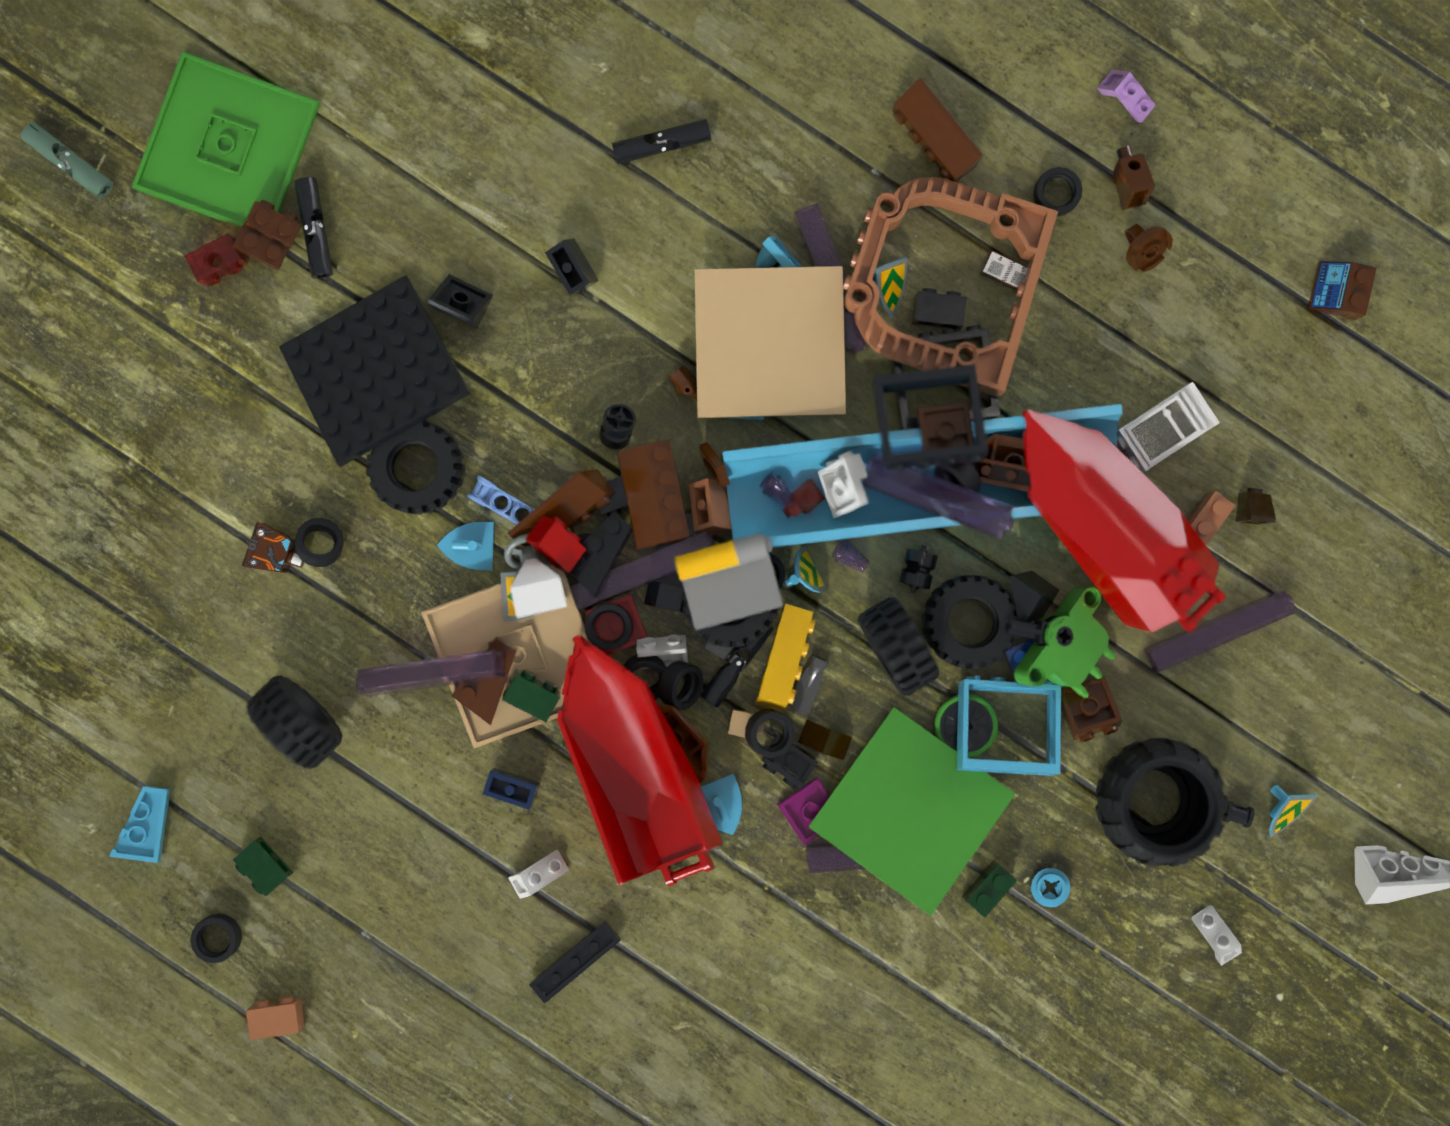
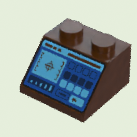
M1319 261L1308 309L1352 320L1366 316L1377 267L1355 262Z

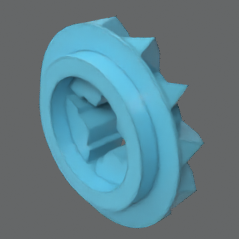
M1046 867L1041 871H1037L1035 877L1031 879L1030 890L1039 904L1045 907H1057L1064 903L1069 896L1070 882L1067 876L1057 868ZM1044 880L1050 883L1056 882L1054 885L1056 895L1050 891L1044 892L1046 889Z

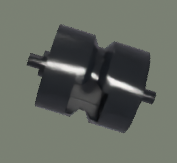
M615 404L606 409L599 432V438L606 447L617 450L629 444L636 422V416L632 409L622 404Z
M922 545L921 549L918 550L907 549L904 563L907 566L902 569L899 582L909 585L911 593H915L916 589L919 588L930 590L933 576L930 574V571L935 570L938 556L928 553L926 551L927 546Z

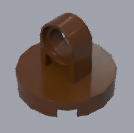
M1135 224L1125 231L1126 238L1130 243L1126 253V261L1135 271L1141 269L1143 272L1155 268L1164 260L1165 257L1162 254L1166 249L1170 250L1172 247L1173 238L1171 234L1161 226L1144 230L1140 225Z

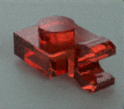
M808 479L791 493L794 501L782 511L787 518H790L792 515L796 517L801 512L807 514L825 498L814 481Z

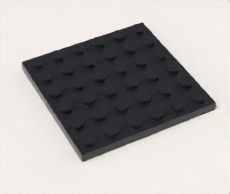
M407 275L279 346L339 467L346 465L470 395L464 380Z

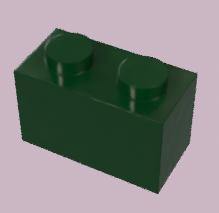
M516 669L503 692L502 701L547 722L560 699V691L557 690L558 686L550 681L542 682L536 679L534 673L523 669V671Z
M262 837L254 840L233 859L236 863L237 871L243 876H247L253 882L252 887L254 890L265 897L294 873Z
M993 860L962 897L985 918L1017 880Z

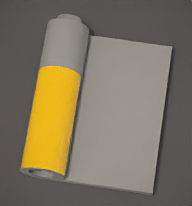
M763 532L675 557L677 571L684 585L695 630L783 606L768 552L773 550L769 535L764 536Z

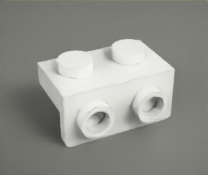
M686 635L638 639L637 656H657L662 659L666 667L678 660L688 663Z

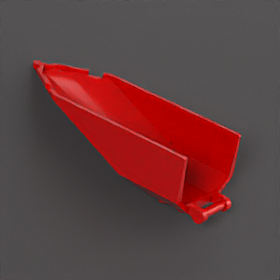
M1030 409L1024 410L1022 417L1026 421V430L1023 432L1026 472L1030 473L1031 488H1028V498L1124 625L1154 632L1178 620L1181 626L1191 633L1197 627L1196 624L1217 603H1221L1226 596L1215 585L1219 563L1181 510L1100 431L1082 427L1078 424ZM1207 592L1209 597L1188 617L1186 612Z
M577 635L573 637L574 648L572 655L568 659L562 695H564L562 710L558 711L557 722L618 885L661 869L668 886L675 885L678 880L701 871L708 872L713 870L714 864L707 850L722 845V840L697 775L648 685L597 646L583 638V636ZM698 855L699 862L676 871L671 869V864Z

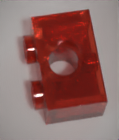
M227 233L184 255L197 282L204 286H213L221 281L220 278L228 274H237L243 270V266L248 264L243 253L232 248L235 242L234 237ZM221 257V264L218 267H213L214 259Z

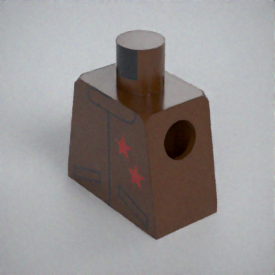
M1131 146L1122 147L1117 150L1119 160L1113 171L1121 208L1126 210L1146 205L1155 188V184L1144 155H1133Z

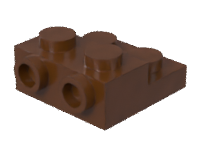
M261 200L259 203L255 201L232 248L278 271L289 248L293 244L301 224L296 222L298 219L296 216L288 212H284L283 215L274 210L275 206L270 202Z
M968 402L917 409L922 451L975 445Z
M1105 676L1081 683L1089 692L1087 698L1078 695L1071 687L1061 689V704L1073 740L1080 739L1081 742H1087L1095 738L1094 734L1103 731L1104 735H1109L1118 731L1117 727L1121 725L1122 718Z

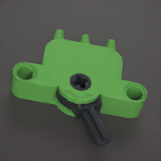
M1074 587L1054 615L1045 616L1040 621H1034V624L1008 620L1007 624H1005L1007 634L1031 638V643H1033L1015 669V680L1019 684L1039 687L1048 679L1055 685L1071 687L1083 698L1089 696V692L1081 683L1089 673L1096 679L1102 678L1103 674L1095 665L1102 654L1110 660H1114L1116 654L1108 646V632L1092 616L1101 602V594L1097 588Z

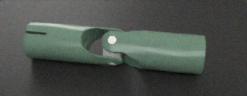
M31 122L23 129L21 139L58 168L68 173L71 178L97 198L103 199L111 192L113 188L111 180L81 157H78L72 150L38 124Z

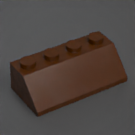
M922 78L918 79L894 104L893 116L900 125L904 124L911 140L915 144L919 143L922 146L925 157L929 162H934L940 169L939 174L943 179L947 178L958 182L977 166L983 156Z
M670 440L648 443L617 452L636 548L653 547L684 541L689 538L690 535Z
M598 469L578 471L511 529L508 534L513 539L529 534L542 515L551 519L557 517L566 524L565 529L568 532L574 533L575 530L573 528L579 523L582 525L593 517L591 513L597 508L605 507L611 501L609 497L615 492ZM528 542L521 543L524 547L531 546Z

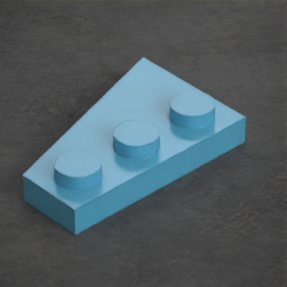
M143 786L130 812L131 815L109 857L154 863L161 861L170 788Z

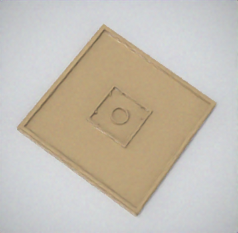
M843 266L694 269L698 418L846 415Z
M552 564L547 565V567L560 575L567 607L541 612L526 619L504 621L501 582L421 612L452 694L495 638L498 637L517 651L503 692L516 669L520 671L526 669L534 673L536 679L542 682L550 681L558 686L557 690L560 691V699L547 722L557 718L558 711L562 710L564 695H562L568 659L572 655L574 648L572 639L580 635L591 643L587 638L585 624L565 571L555 568ZM501 695L492 724L489 725L455 699L474 749L545 723L502 701Z

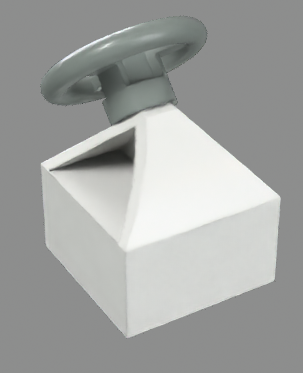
M528 534L513 539L504 551L506 563L510 567L519 570L510 587L517 618L567 607L560 575L545 565L549 561L545 557L540 559L539 552L533 546L516 547L521 543L527 542L525 538ZM512 554L519 555L521 563L516 562L512 558Z

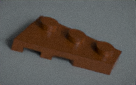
M496 637L451 696L491 725L517 651Z

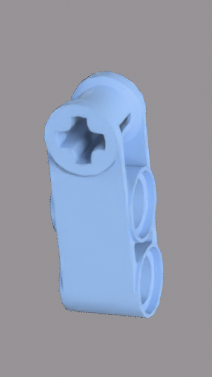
M480 475L477 477L478 481L472 492L466 495L471 500L484 507H488L515 524L520 522L518 513L522 509H527L529 514L534 510ZM501 497H506L508 505L505 509L500 510L497 502Z

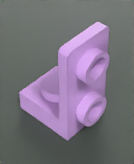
M1111 70L1097 87L1102 95L1117 97L1138 123H1142L1155 107V103L1129 71Z

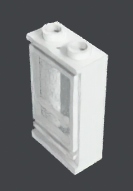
M1191 382L1117 430V445L1121 450L1125 449L1130 457L1128 459L1141 472H1146L1220 422L1195 384Z

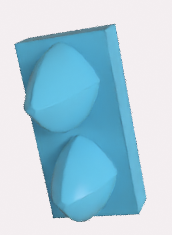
M775 235L768 237L762 243L764 246L757 256L755 268H769L778 262L780 264L778 268L803 266Z

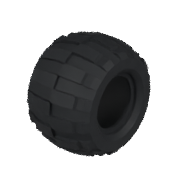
M1150 738L1146 741H1136L1124 747L1123 751L1116 757L1113 756L1104 767L1106 771L1102 779H1098L1095 793L1098 795V804L1095 807L1098 821L1102 824L1105 835L1110 842L1128 857L1142 864L1155 867L1161 865L1177 866L1188 863L1189 858L1193 856H1202L1210 849L1209 844L1215 837H1220L1225 826L1222 824L1224 813L1228 812V798L1223 794L1224 782L1218 770L1211 765L1208 757L1198 749L1183 742L1167 738ZM1150 770H1157L1168 774L1176 782L1180 791V805L1177 813L1168 822L1158 826L1143 825L1137 822L1129 813L1131 791L1139 778Z

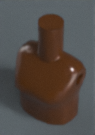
M682 365L668 378L675 385L676 393L693 396L697 401V378Z

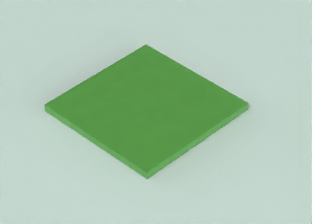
M182 51L131 188L238 228L242 227L255 201L259 203L261 200L268 201L275 206L274 210L280 213L321 103L315 99Z
M893 707L809 825V828L931 916L1008 806L1015 793L986 772L957 770V752Z

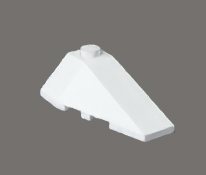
M1379 845L1356 846L1354 849L1355 885L1365 904L1390 903L1450 888V861L1429 856L1418 858L1409 856V852L1402 850L1399 853L1387 851L1386 847Z

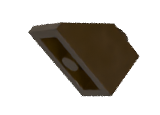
M1247 488V492L1239 493L1236 522L1257 525L1275 523L1276 516L1271 494H1262L1263 489Z

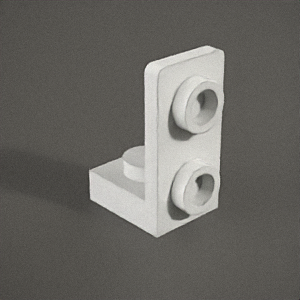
M555 850L525 870L516 872L508 878L521 899L536 893L568 872L569 868L560 852Z
M1212 905L1192 916V921L1214 950L1215 958L1221 966L1242 953L1241 944Z

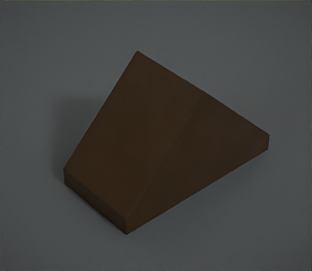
M807 719L798 742L822 754L844 760L852 737Z

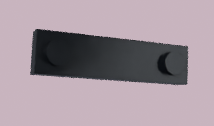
M605 920L531 981L529 986L545 1004L619 943L621 938Z

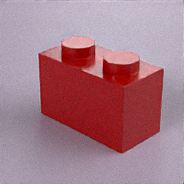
M542 515L525 540L555 568L570 573L586 551V548L579 543L581 539L576 534L565 529L566 524L557 517L551 519Z

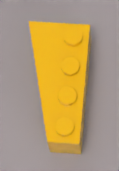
M789 604L784 605L773 640L774 644L771 647L767 660L768 665L761 680L760 693L756 697L754 705L783 713L788 703H793L796 690L792 689L794 680L799 681L803 667L799 666L801 657H806L809 643L805 641L807 634L812 635L816 620H812L814 612Z

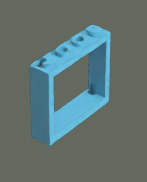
M966 676V679L958 682L957 770L1045 776L1060 774L1061 686L1053 685L1048 680L1043 685L1037 687L1021 685L1015 679L1014 682H1005L1003 677H991L990 681L981 680V676ZM969 690L1047 695L1046 763L968 759Z

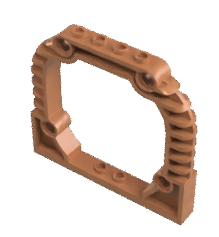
M930 176L914 179L897 188L893 194H881L877 198L873 209L868 207L864 222L868 223L866 231L861 230L857 244L861 245L859 253L854 252L850 267H854L852 276L847 274L843 289L847 290L844 298L845 307L849 312L854 313L856 326L864 341L878 354L889 360L897 361L920 370L975 364L979 392L1000 398L1008 384L1058 211L1004 193L1001 196H997L947 178ZM923 205L940 207L985 222L990 225V231L994 237L998 239L1008 238L1016 248L1020 258L1030 261L1024 282L1019 283L1016 291V296L1019 297L1017 305L1013 304L1009 314L1012 322L1006 342L998 340L980 349H977L972 343L964 342L960 343L955 349H951L901 333L887 325L878 314L876 308L879 301V290L872 280L887 232L894 230L900 225L908 209ZM881 206H888L891 212L883 211ZM1000 220H1005L1009 227L1003 226ZM858 294L862 296L864 301L857 302L853 299L852 295ZM959 354H966L969 357V362L962 361ZM961 384V385H960V386L969 388L968 384Z

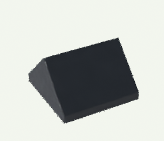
M449 274L430 296L428 304L433 309L478 329L493 295Z
M1033 571L1009 577L1018 620L1030 623L1043 618L1058 594L1059 589Z

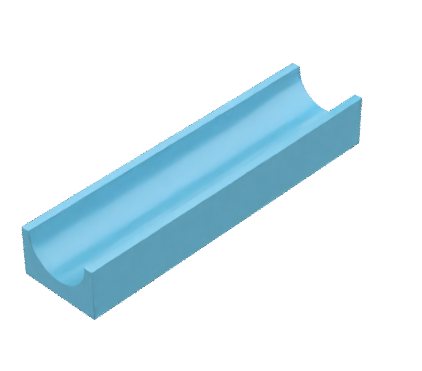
M1121 404L1042 413L1078 424L1082 427L1100 431L1117 447L1118 422L1123 414ZM1022 416L983 420L986 439L993 434L1023 439L1026 421ZM971 422L974 443L977 445L974 422ZM920 428L889 432L892 454L922 451ZM879 433L723 452V463L730 485L726 486L733 540L763 532L764 536L769 535L772 548L1042 516L1028 498V491L981 482V489L977 494L964 503H958L949 498L937 483L934 474L936 466L923 470L912 467L906 468L902 472H897V470L884 471ZM850 451H853L854 455L860 453L868 476L861 480L868 503L842 517L833 519L818 472L826 468L825 463L839 459L838 456Z

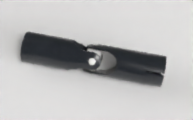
M702 119L666 130L612 143L617 165L711 141V134L707 119Z
M314 177L296 179L294 184L311 278L320 279L333 276L317 180Z
M771 626L765 632L766 634L751 644L734 647L728 656V663L719 668L700 696L718 708L737 682L739 672L747 668L775 628ZM742 648L749 650L746 662L739 655L735 654Z

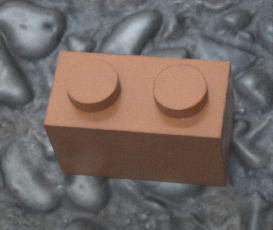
M710 478L689 484L694 532L716 535L732 530L726 486L722 488L716 480Z
M1217 491L1208 492L1188 518V522L1204 544L1207 545L1236 505Z
M292 995L280 997L278 1001L269 1002L268 999L257 1000L246 1010L250 1040L296 1034L305 1027L301 998L293 999Z

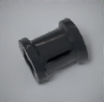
M1229 800L1228 812L1224 813L1223 821L1227 823L1229 821L1242 824L1245 828H1249L1253 822L1254 808L1238 806Z

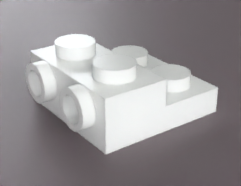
M853 451L843 453L838 456L839 459L825 463L826 468L818 472L833 519L842 517L868 503L866 492L861 484V480L868 476L860 453L855 455Z

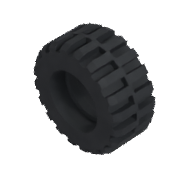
M424 420L372 449L371 455L367 454L366 462H369L366 474L371 479L369 483L371 489L376 491L377 497L388 504L387 506L411 514L435 512V509L439 507L443 508L448 504L447 501L457 495L456 490L458 486L461 487L463 479H461L462 473H465V465L462 464L464 457L462 451L458 448V443L448 432ZM412 444L427 446L434 452L438 460V471L435 479L429 486L421 490H409L403 487L397 481L394 474V464L398 454L405 447Z
M964 575L943 582L939 588H936L931 593L932 596L927 600L925 613L922 615V621H924L923 633L927 637L929 647L935 651L939 658L960 668L979 669L980 667H989L997 660H1002L1005 657L1004 654L1008 650L1011 651L1014 646L1013 640L1018 636L1007 634L1005 624H1007L1008 620H1019L1015 602L1010 598L1011 594L1007 589H1003L1000 583L984 576ZM971 598L983 602L988 606L993 616V627L989 636L981 643L975 645H965L958 642L951 635L948 628V616L955 604L964 599Z
M683 592L684 615L687 616L689 620L687 622L690 627L695 630L686 593ZM778 608L747 616L738 623H721L695 631L698 636L714 645L722 647L748 645L761 638L771 628L774 618L778 613Z
M888 597L859 615L858 622L867 641L901 695L909 696L937 680L940 672L935 659L909 614L896 598Z
M281 675L272 677L248 700L247 714L250 716L252 723L256 725L257 730L279 752L283 753L286 758L294 761L299 766L302 765L303 768L311 769L317 767L341 744L343 735L333 717L305 689H302L297 683L292 682L287 677L284 678Z

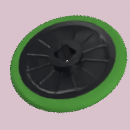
M969 694L968 722L971 728L968 729V758L978 756L989 749L998 731V720L994 709L986 700L973 694ZM958 695L949 698L941 705L934 721L936 737L956 752Z

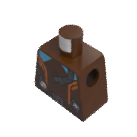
M256 522L242 563L243 567L287 573L290 565L299 568L303 567L305 562L299 558L295 551L294 538L266 523Z

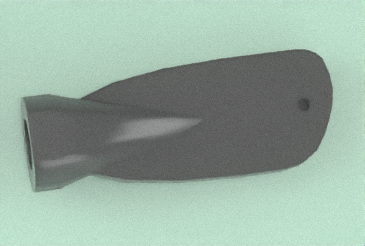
M812 655L810 665L805 669L794 688L796 693L793 703L790 705L800 715L808 714L819 690L823 671L829 664V661L817 655Z

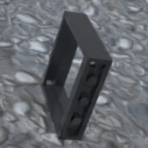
M980 325L966 327V331L957 332L956 328L943 330L940 335H933L932 332L918 334L919 339L934 344L980 338L981 348L990 345L988 328L981 329ZM890 360L892 374L902 373L901 363ZM905 391L895 392L900 430L919 428L918 417L909 418ZM988 395L990 407L982 408L983 420L1000 416L997 397ZM971 409L969 410L971 421H974Z
M975 364L873 376L872 386L884 471L897 470V472H902L906 468L912 467L923 470L930 468L931 465L941 464L943 467H950L956 465L957 462L967 461L968 464H974L975 461L986 459L988 447ZM968 384L977 445L892 454L883 393Z

